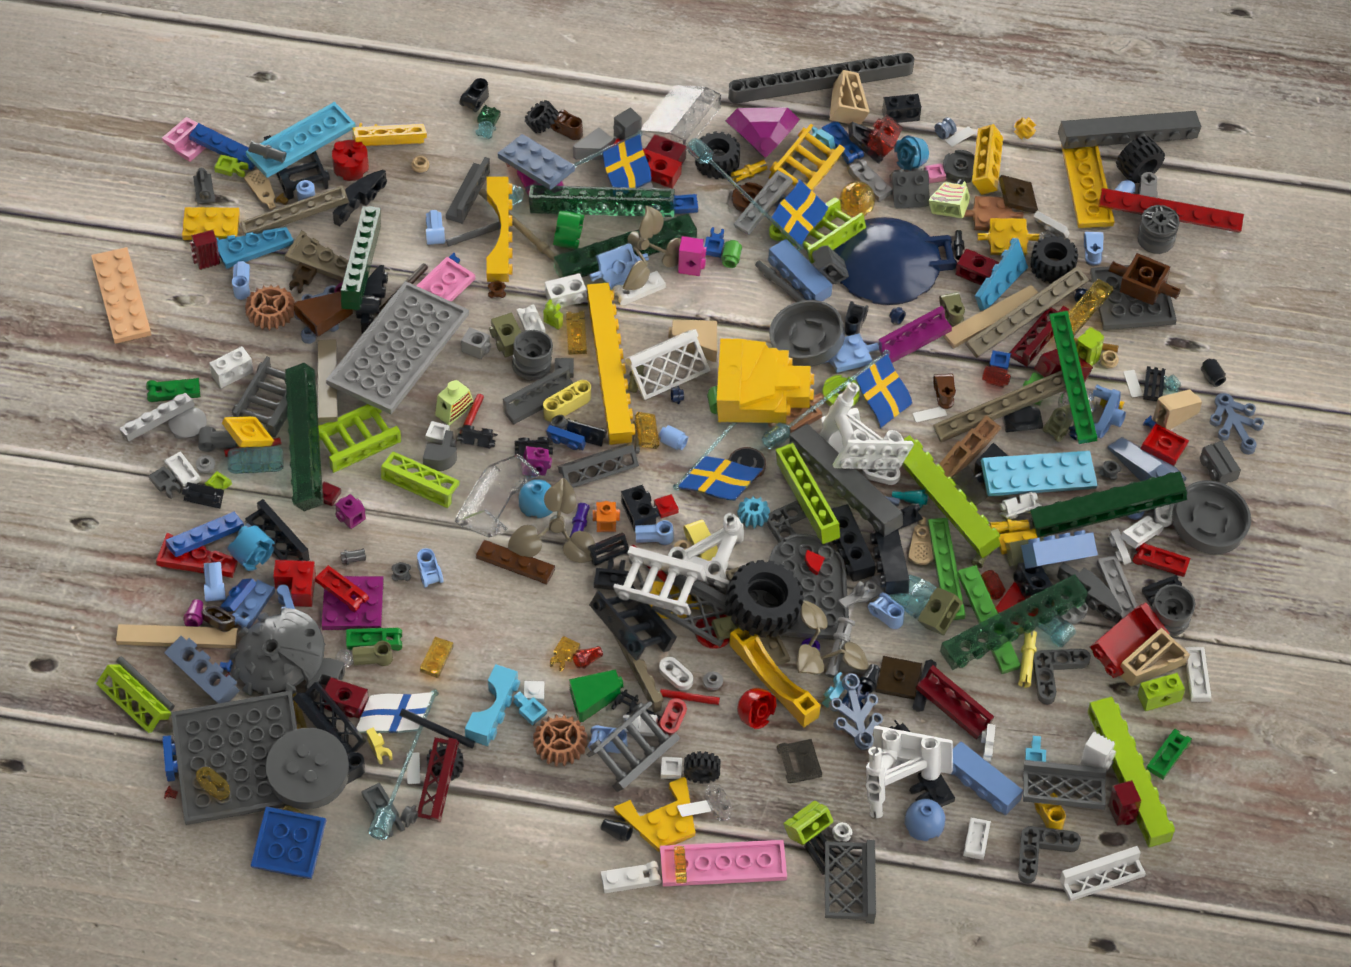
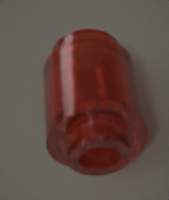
M991 365L990 367H985L982 380L986 381L987 384L1004 388L1005 385H1009L1011 375L1008 374L1009 370Z
M987 570L981 574L991 599H1000L1004 595L1006 588L998 573L994 572V570Z

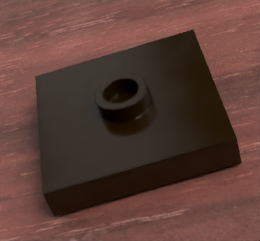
M1001 175L998 178L1005 206L1034 214L1038 211L1031 182L1006 175Z
M883 656L876 692L914 700L917 692L915 688L919 682L922 663Z

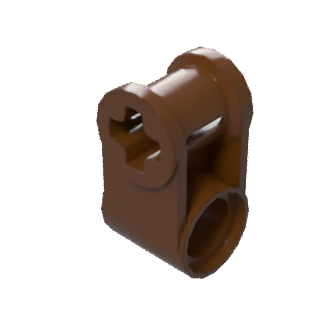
M561 109L558 112L557 120H554L555 123L550 125L551 129L571 140L581 139L583 136L582 119Z
M953 373L934 374L933 385L938 405L943 409H950L954 405L956 393Z

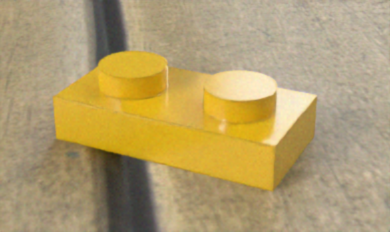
M1035 529L1000 534L999 541L1001 546L999 548L1001 555L1007 554L1005 543L1038 538Z

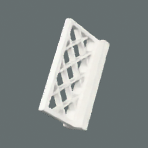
M696 329L686 331L625 358L643 400L711 371L697 339L698 333ZM692 342L696 348L694 355L685 352L687 345ZM675 350L681 353L678 362L669 359L671 351ZM684 355L692 358L689 367L680 364ZM655 358L664 360L661 370L652 366ZM695 360L702 362L703 370L698 372L692 369ZM667 362L676 365L673 375L664 371ZM644 365L648 367L644 377L638 375L637 366ZM679 367L688 370L683 379L676 377ZM651 369L660 372L656 382L648 379ZM663 374L671 377L670 383L667 386L659 384ZM646 381L655 384L653 391L649 394H646L644 389Z

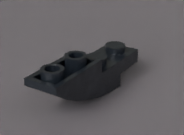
M382 169L368 174L345 189L349 203L340 205L333 211L335 225L340 227L344 221H347L350 214L358 209L360 203L367 206L370 201L375 199L377 193L387 184L385 170Z
M380 265L368 277L364 296L380 298V305L382 298L386 296L384 284L388 282V273H385L384 265ZM356 314V318L361 319V333L363 334L374 321V316L371 314Z

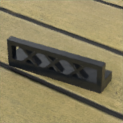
M264 499L258 501V510L246 517L245 522L250 524V526H258L264 533L265 530L275 532V538H270L275 543L272 544L274 547L273 553L279 560H287L288 555L297 556L299 559L297 561H309L308 548ZM261 516L264 524H255L253 520ZM285 543L287 545L286 550H278L276 544Z
M314 682L305 693H297L293 697V700L317 729L329 732L342 743L347 755L357 752L365 744L366 740L319 682ZM316 689L320 693V702H315L310 696ZM324 705H330L332 717L325 715ZM337 720L343 721L344 732H339L336 728ZM349 735H354L358 740L353 748L349 744Z

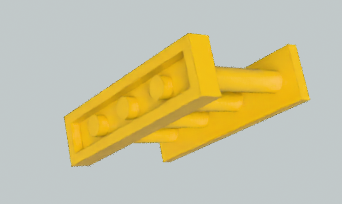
M810 124L807 128H802L798 134L799 138L778 163L775 161L769 169L771 173L768 178L771 179L778 170L791 177L792 185L796 186L798 179L781 168L787 162L808 177L809 182L807 184L804 182V184L813 191L839 160L845 148L840 144L836 149L827 147L810 134L814 126ZM806 139L825 153L828 159L826 161L820 160L802 147L801 143ZM797 151L818 166L817 169L819 170L817 172L810 171L791 157V155Z

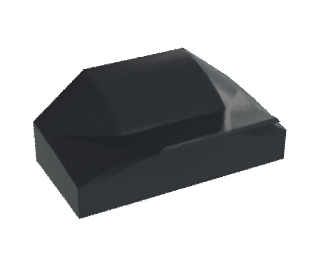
M1033 406L1024 407L1002 417L1006 433L1043 429L1040 409Z

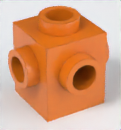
M596 502V510H592L593 521H596L597 532H616V521H620V509H616V502Z

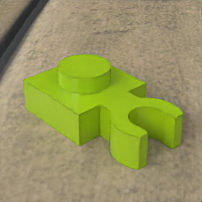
M220 155L214 167L216 173L228 176L237 173L239 177H245V171L242 169H249L248 163H238L237 158Z
M550 299L545 304V309L543 310V322L558 330L563 326V314L559 311L561 309L560 304L554 306Z

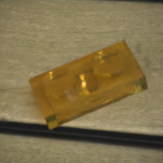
M637 412L635 421L639 447L657 449L660 444L655 414Z
M435 637L420 666V672L439 678L454 647V643Z

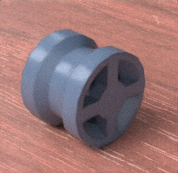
M949 117L944 118L942 122H938L934 127L936 134L941 139H946L949 134H954L957 131L956 124Z

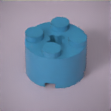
M244 526L239 530L236 539L229 544L227 550L246 570L254 571L257 569L256 565L259 563L263 565L271 557L274 551L272 544L275 543L258 526Z

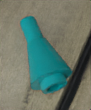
M924 489L892 492L893 498H899L910 504H919L920 508H923V505H926L928 501V494L925 493Z

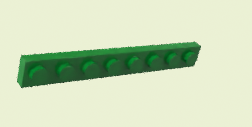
M1068 311L1049 314L1078 444L1097 441V434Z

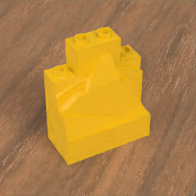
M720 338L717 386L718 422L786 423L787 416H790L791 408H810V400H814V389H810L811 385H814V374H811V366H792L793 359L789 358V350L769 348L766 342Z

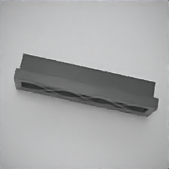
M484 157L481 164L473 162L446 213V219L463 224L490 173V158Z
M566 365L503 398V412L513 425L543 410V403L547 398L573 384L570 379V369Z
M627 443L557 467L559 473L563 474V478L569 483L567 473L574 471L579 473L580 476L577 482L571 483L572 487H577L638 467L639 464L633 444ZM630 453L633 463L629 465L622 464L623 456ZM607 460L616 462L611 471L603 469ZM593 465L598 470L595 476L590 477L585 472L589 466Z

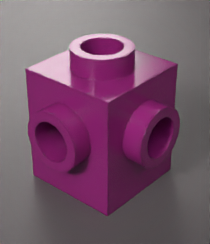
M526 446L522 458L523 473L545 476L547 469H550L552 465L549 450Z
M351 494L341 498L335 504L337 519L340 522H344L350 529L366 520L363 503L358 498L355 499Z

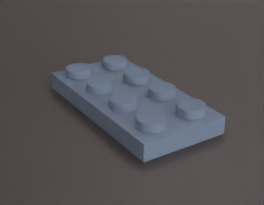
M523 134L498 152L500 160L549 190L575 171V165Z

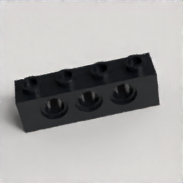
M849 505L831 508L839 522L840 538L833 540L832 543L833 545L836 544L837 550L844 560L846 575H850L852 582L874 576L876 564Z

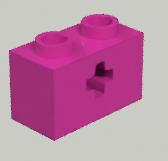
M682 236L679 248L678 273L700 276L701 269H705L706 259L704 258L707 247H704V239Z

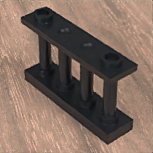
M271 135L265 136L264 141L271 138ZM316 151L309 154L312 162L291 168L286 167L276 173L288 200L294 198L293 191L296 190L297 184L303 180H308L312 183L322 181L324 188L328 189L330 176L328 170H324ZM314 168L318 172L317 175L296 181L289 179L290 175Z
M600 591L595 593L589 604L636 661L639 660L645 648L657 644L663 652L669 651L677 638L660 616L651 609L652 607L649 604L632 599L623 600L618 596L606 599ZM622 603L627 610L618 613L612 605ZM634 617L639 624L629 626L624 619ZM646 631L651 638L641 640L636 633Z

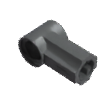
M209 426L202 427L199 430L198 448L202 451L210 452L215 448H235L237 446V443L227 430H216Z

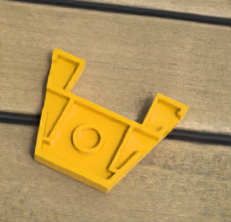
M685 777L669 783V789L676 800L675 802L643 816H639L631 800L614 806L615 814L620 815L629 825L633 826L640 833V836L658 852H660V846L676 845L695 836L693 815L682 817L677 807L678 805L690 803L687 779Z

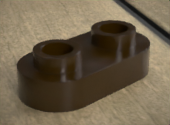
M210 606L203 609V620L220 631L227 632L235 627V617L220 607Z

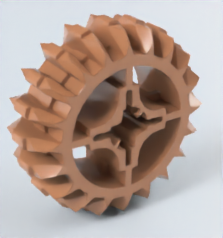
M263 285L262 289L256 288V292H251L250 297H247L245 305L246 316L249 318L250 323H254L255 327L260 326L262 330L267 327L270 331L273 327L278 329V326L284 327L285 323H290L291 318H294L293 303H295V300L290 292H287L285 288L280 289L279 285L276 287L272 285L265 287Z
M556 714L554 719L548 716L547 722L542 720L540 726L536 727V732L533 734V746L536 748L537 755H540L541 760L547 759L548 765L553 761L556 767L559 763H562L565 767L568 761L573 764L574 759L579 760L587 747L585 727L580 726L579 720L574 722L573 716L567 719L565 714L562 718H559ZM547 736L550 737L548 745L544 741ZM572 736L576 738L574 745L571 743Z

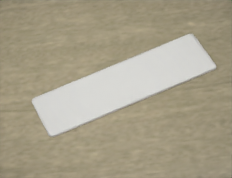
M968 126L945 141L953 147L975 134V132Z
M1135 370L1124 371L1131 396H1143Z
M937 407L915 412L913 416L916 422L947 416L945 409Z
M419 752L407 753L408 784L420 783Z
M707 800L677 806L682 817L711 811Z

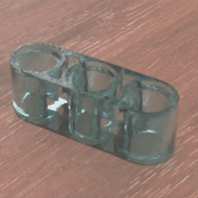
M278 446L233 448L228 451V471L234 474L281 471L284 467L283 449Z

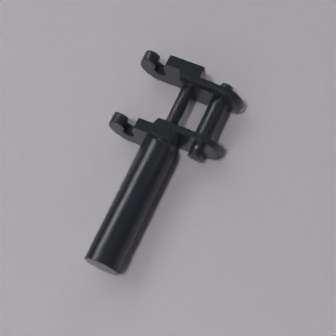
M625 689L624 692H621L622 695L619 694L611 709L614 710L622 702L629 706V712L626 715H631L632 709L638 705L636 702L639 699L638 695L634 697L628 694V690ZM625 697H627V698L631 699L632 702L629 703V702H627V701H625V700H623V699H624ZM646 709V711H647L649 714H651V715H657V717H658V722H657V723H659V721H660V719H661V716L658 715V714H656V713H654V712H652V711H650V710H648V709Z

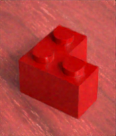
M275 560L273 574L275 589L280 585H286L291 590L294 606L312 607L316 577L315 561Z

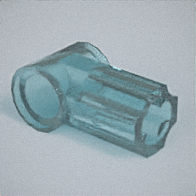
M1042 611L1034 625L1050 635L1052 642L1059 647H1064L1076 634L1072 624L1067 621H1059L1047 611Z

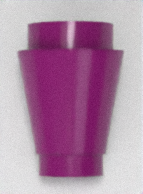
M192 600L183 617L185 626L199 627L203 623V602L201 600Z

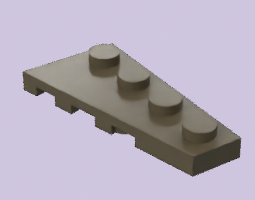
M302 230L285 255V261L299 265L300 262L316 267L318 273L342 282L349 261L341 255L338 256L333 253V250L329 247L325 248L319 244V241L315 238L311 239Z

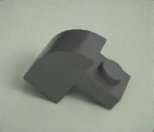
M445 431L442 445L426 444L423 465L436 471H444L456 463L457 440L454 439L453 431Z
M323 658L318 672L310 682H306L305 689L308 690L314 682H319L321 686L323 684L327 685L331 677L342 681L345 674L344 662L332 658ZM317 689L310 695L313 700H316L319 694Z

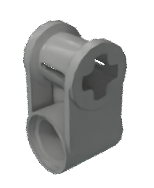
M1143 173L1138 187V195L1158 197L1157 176L1154 173Z

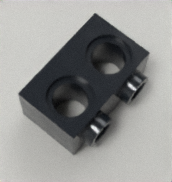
M918 94L883 97L882 113L885 124L920 121L922 106Z
M643 484L621 491V503L634 532L637 525H655L656 517H658L657 508L652 506L651 495L649 491H645Z
M1018 563L1013 579L1027 603L1049 602L1054 587L1043 567L1037 566L1025 569L1024 563Z

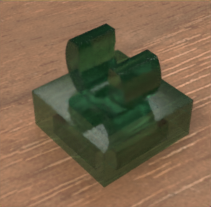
M485 104L477 117V123L494 128L501 116V111L495 107H487Z

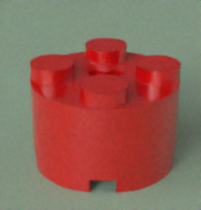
M354 139L338 141L334 144L332 163L335 175L343 177V180L355 181L362 178L365 172H368V151L362 142H355Z

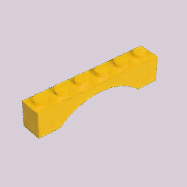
M487 177V202L493 207L501 224L498 242L492 252L486 257L487 282H509V275H513V266L509 264V259H513L512 248H509V243L513 241L512 232H509V226H512V215H509V210H512V199H509V194H512V183H509V177Z
M739 628L730 633V647L803 728L819 718L821 705L808 691L794 684L778 668L767 653L758 635L752 636L748 631H742Z

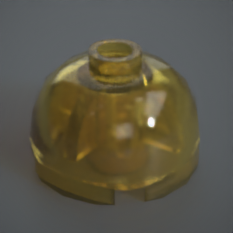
M853 181L848 183L842 189L839 197L841 210L843 208L849 216L855 217L861 212L866 216L868 212H872L874 209V191L865 182Z

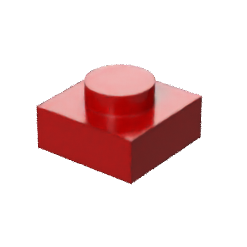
M672 494L654 499V506H656L661 519L679 513V508Z

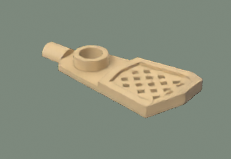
M257 169L248 172L244 180L262 203L268 205L270 210L275 209V195L269 178H266Z
M922 517L923 520L918 521V525L914 527L908 560L917 565H927L933 562V550L925 517Z

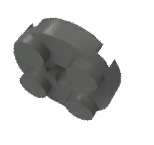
M955 150V153H948L943 160L946 178L954 181L963 180L966 183L971 182L975 155L966 150Z

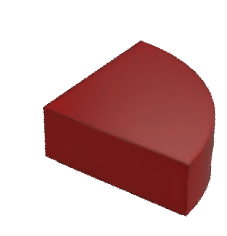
M807 550L804 560L810 568L809 570L813 574L818 575L825 557Z

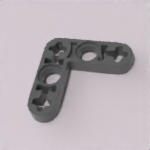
M798 500L768 514L767 526L778 543L784 539L780 536V533L796 534L791 524L807 518L804 511L801 512L802 507ZM794 510L798 514L796 516H789L787 512Z
M1081 648L1037 651L1034 654L1033 669L1038 700L1043 704H1052L1055 701L1057 692L1053 670L1086 668L1090 663V653ZM1063 656L1067 659V662L1060 663L1056 658ZM1079 656H1082V658L1084 659V661H1081L1080 658H1078V657H1079ZM1039 658H1043V660L1045 661L1044 667L1042 668L1041 660H1039ZM1047 674L1050 679L1043 681L1039 675ZM1045 687H1048L1047 690L1050 697H1046V694H1044Z
M1033 826L1024 828L1020 838L1018 878L1020 881L1030 884L1036 880L1039 849L1075 852L1080 846V835L1068 830ZM1028 834H1032L1033 837L1031 844H1028ZM1048 835L1054 836L1056 842L1048 843L1045 837ZM1060 837H1063L1062 844L1059 843ZM1069 839H1073L1074 843L1072 845L1069 844ZM1026 851H1031L1034 853L1035 857L1032 859H1028L1023 855V853ZM1027 865H1030V876H1026L1025 873Z

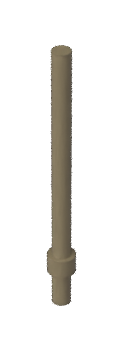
M481 189L479 195L487 201V191ZM512 215V225L527 237L541 254H545L555 262L558 256L549 249L550 246L538 239Z

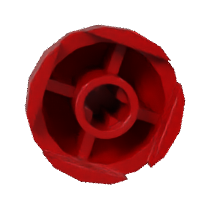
M761 688L747 690L739 698L737 712L742 722L754 729H761L769 723V720L766 719L769 718L770 714L774 715L776 697L771 692Z

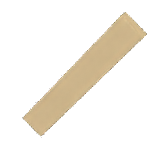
M1030 285L952 327V331L943 337L954 349L969 341L1029 300L1038 291Z
M118 624L116 643L117 645L171 646L182 636L186 640L188 638L193 640L198 645L197 647L236 649L238 629L232 628L230 631L223 632L215 627Z

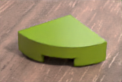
M216 471L204 484L205 486L223 490L232 485V480Z

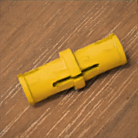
M762 159L752 165L747 164L744 168L731 172V177L738 176L733 178L735 183L748 177L752 178L755 174L768 170L767 165L762 166L767 163Z
M1007 519L1002 522L989 523L990 528L994 527L999 533L1030 530L1028 519L1013 521Z

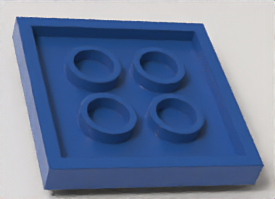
M265 807L251 867L312 879L327 821L326 818Z

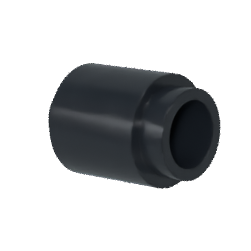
M363 296L361 308L356 310V314L374 315L379 313L380 298Z
M1207 359L1202 363L1201 371L1210 384L1218 387L1226 381V373L1216 359Z

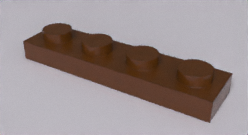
M487 540L482 542L476 553V559L546 585L555 571V565L533 557L521 556L506 547Z

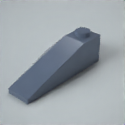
M1123 437L1108 446V449L1140 481L1147 480L1150 477L1163 476L1170 472H1179L1175 466L1140 449V446ZM1181 473L1183 481H1186L1187 478Z

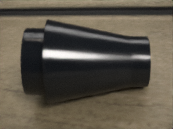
M870 664L868 669L859 678V684L863 685L860 691L872 693L876 690L880 672L879 666Z
M604 819L601 824V830L623 842L631 838L633 826L629 825L628 822Z

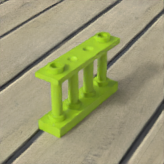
M836 197L825 203L828 206L825 216L808 234V236L811 235L819 241L813 245L804 241L801 246L807 250L809 262L811 264L815 262L812 253L819 247L828 245L834 250L865 229L864 214L861 212L852 218L843 213L840 200ZM838 217L846 223L838 227L831 221ZM824 226L832 232L825 236L817 230ZM781 232L782 241L787 239L793 246L797 244L787 233Z
M366 404L338 417L337 422H327L311 429L313 442L316 443L322 440L330 452V468L335 473L400 443L401 432L397 426L388 428L380 416L382 410ZM373 417L382 433L372 436L363 421ZM353 425L357 426L365 438L364 441L358 444L354 443L346 430ZM338 432L349 447L338 452L329 436Z

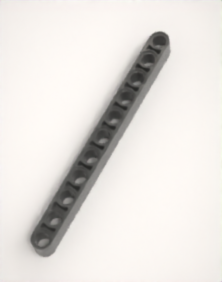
M899 53L737 79L729 83L728 99L732 103H743L833 88L834 82L843 70L859 73L861 83L909 76L913 73L915 59L911 53Z

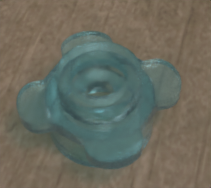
M483 121L479 124L476 135L490 139L493 136V131H496V126L489 121Z
M1173 374L1169 377L1163 376L1166 381L1164 382L1166 388L1169 391L1179 392L1178 388L1181 387V383L1178 378Z

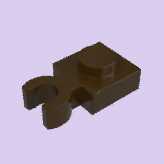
M300 262L292 274L293 280L289 283V289L292 291L295 286H298V293L301 294L304 290L303 285H310L317 274V268Z

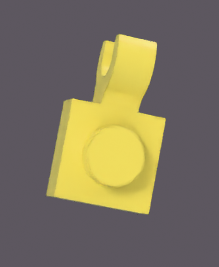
M374 727L366 730L367 741L373 753L377 756L378 763L383 764L382 756L384 755L392 760L391 750L382 747L384 745L382 735L380 733L377 734Z

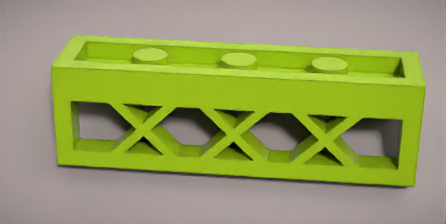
M394 451L381 466V479L446 508L451 505L452 494L460 485L459 480ZM396 459L402 464L395 466L391 462ZM416 468L419 472L411 473L407 469ZM432 475L435 479L427 480L424 476ZM450 483L452 486L447 489L442 487L441 484Z
M108 664L96 683L148 733H152L159 720H168L171 716V712L120 664ZM108 676L112 678L113 687L110 688L104 683ZM120 688L125 690L126 699L124 700L119 697L118 689ZM132 701L138 702L139 712L132 710ZM145 713H149L154 717L149 725L145 722Z

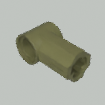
M379 641L374 646L354 647L352 649L354 666L375 663L380 666H388L393 661L391 645L386 641Z

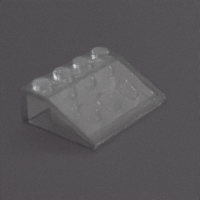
M675 85L644 123L641 134L650 138L654 134L666 137L669 140L687 146L688 150L721 108V94L707 87Z

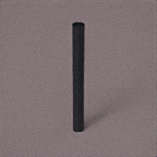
M402 708L399 716L447 738L457 739L462 745L471 749L474 748L475 741Z

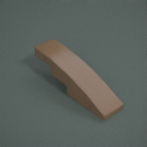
M986 415L975 429L972 428L961 442L958 441L940 462L939 465L945 471L944 475L946 477L950 476L952 479L956 477L1001 430V426Z

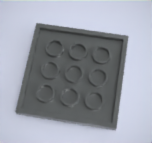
M1110 266L1090 269L1103 330L1176 325L1177 319L1170 296L1161 294L1154 305H1150L1119 292L1123 277L1108 272Z

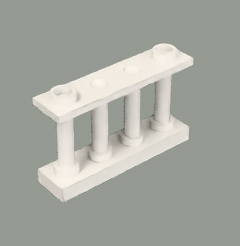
M630 546L628 555L632 561V566L624 585L614 584L613 588L617 596L623 600L632 599L672 610V612L678 615H690L691 611L686 600L694 581L697 579L704 581L706 572L703 565ZM647 565L651 568L642 590L631 588L639 567ZM662 569L668 571L669 574L660 596L651 594L649 592L657 572ZM680 574L686 576L687 579L678 601L669 599L667 597L675 577Z

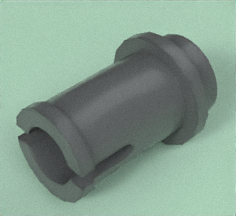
M364 548L341 552L342 564L346 563V565H349L351 562L366 561Z

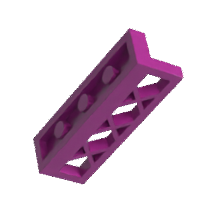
M940 306L879 339V352L884 357L888 354L893 363L951 332L952 326L945 319V309Z

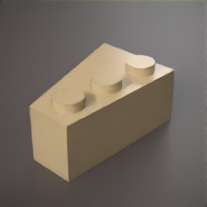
M843 70L833 84L829 120L846 124L855 122L861 125L870 111L859 73Z
M1161 628L1122 662L1120 667L1125 673L1120 677L1132 687L1184 666L1190 654Z

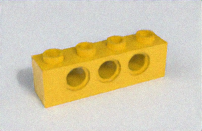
M994 124L978 128L972 183L981 195L998 191L1003 136Z

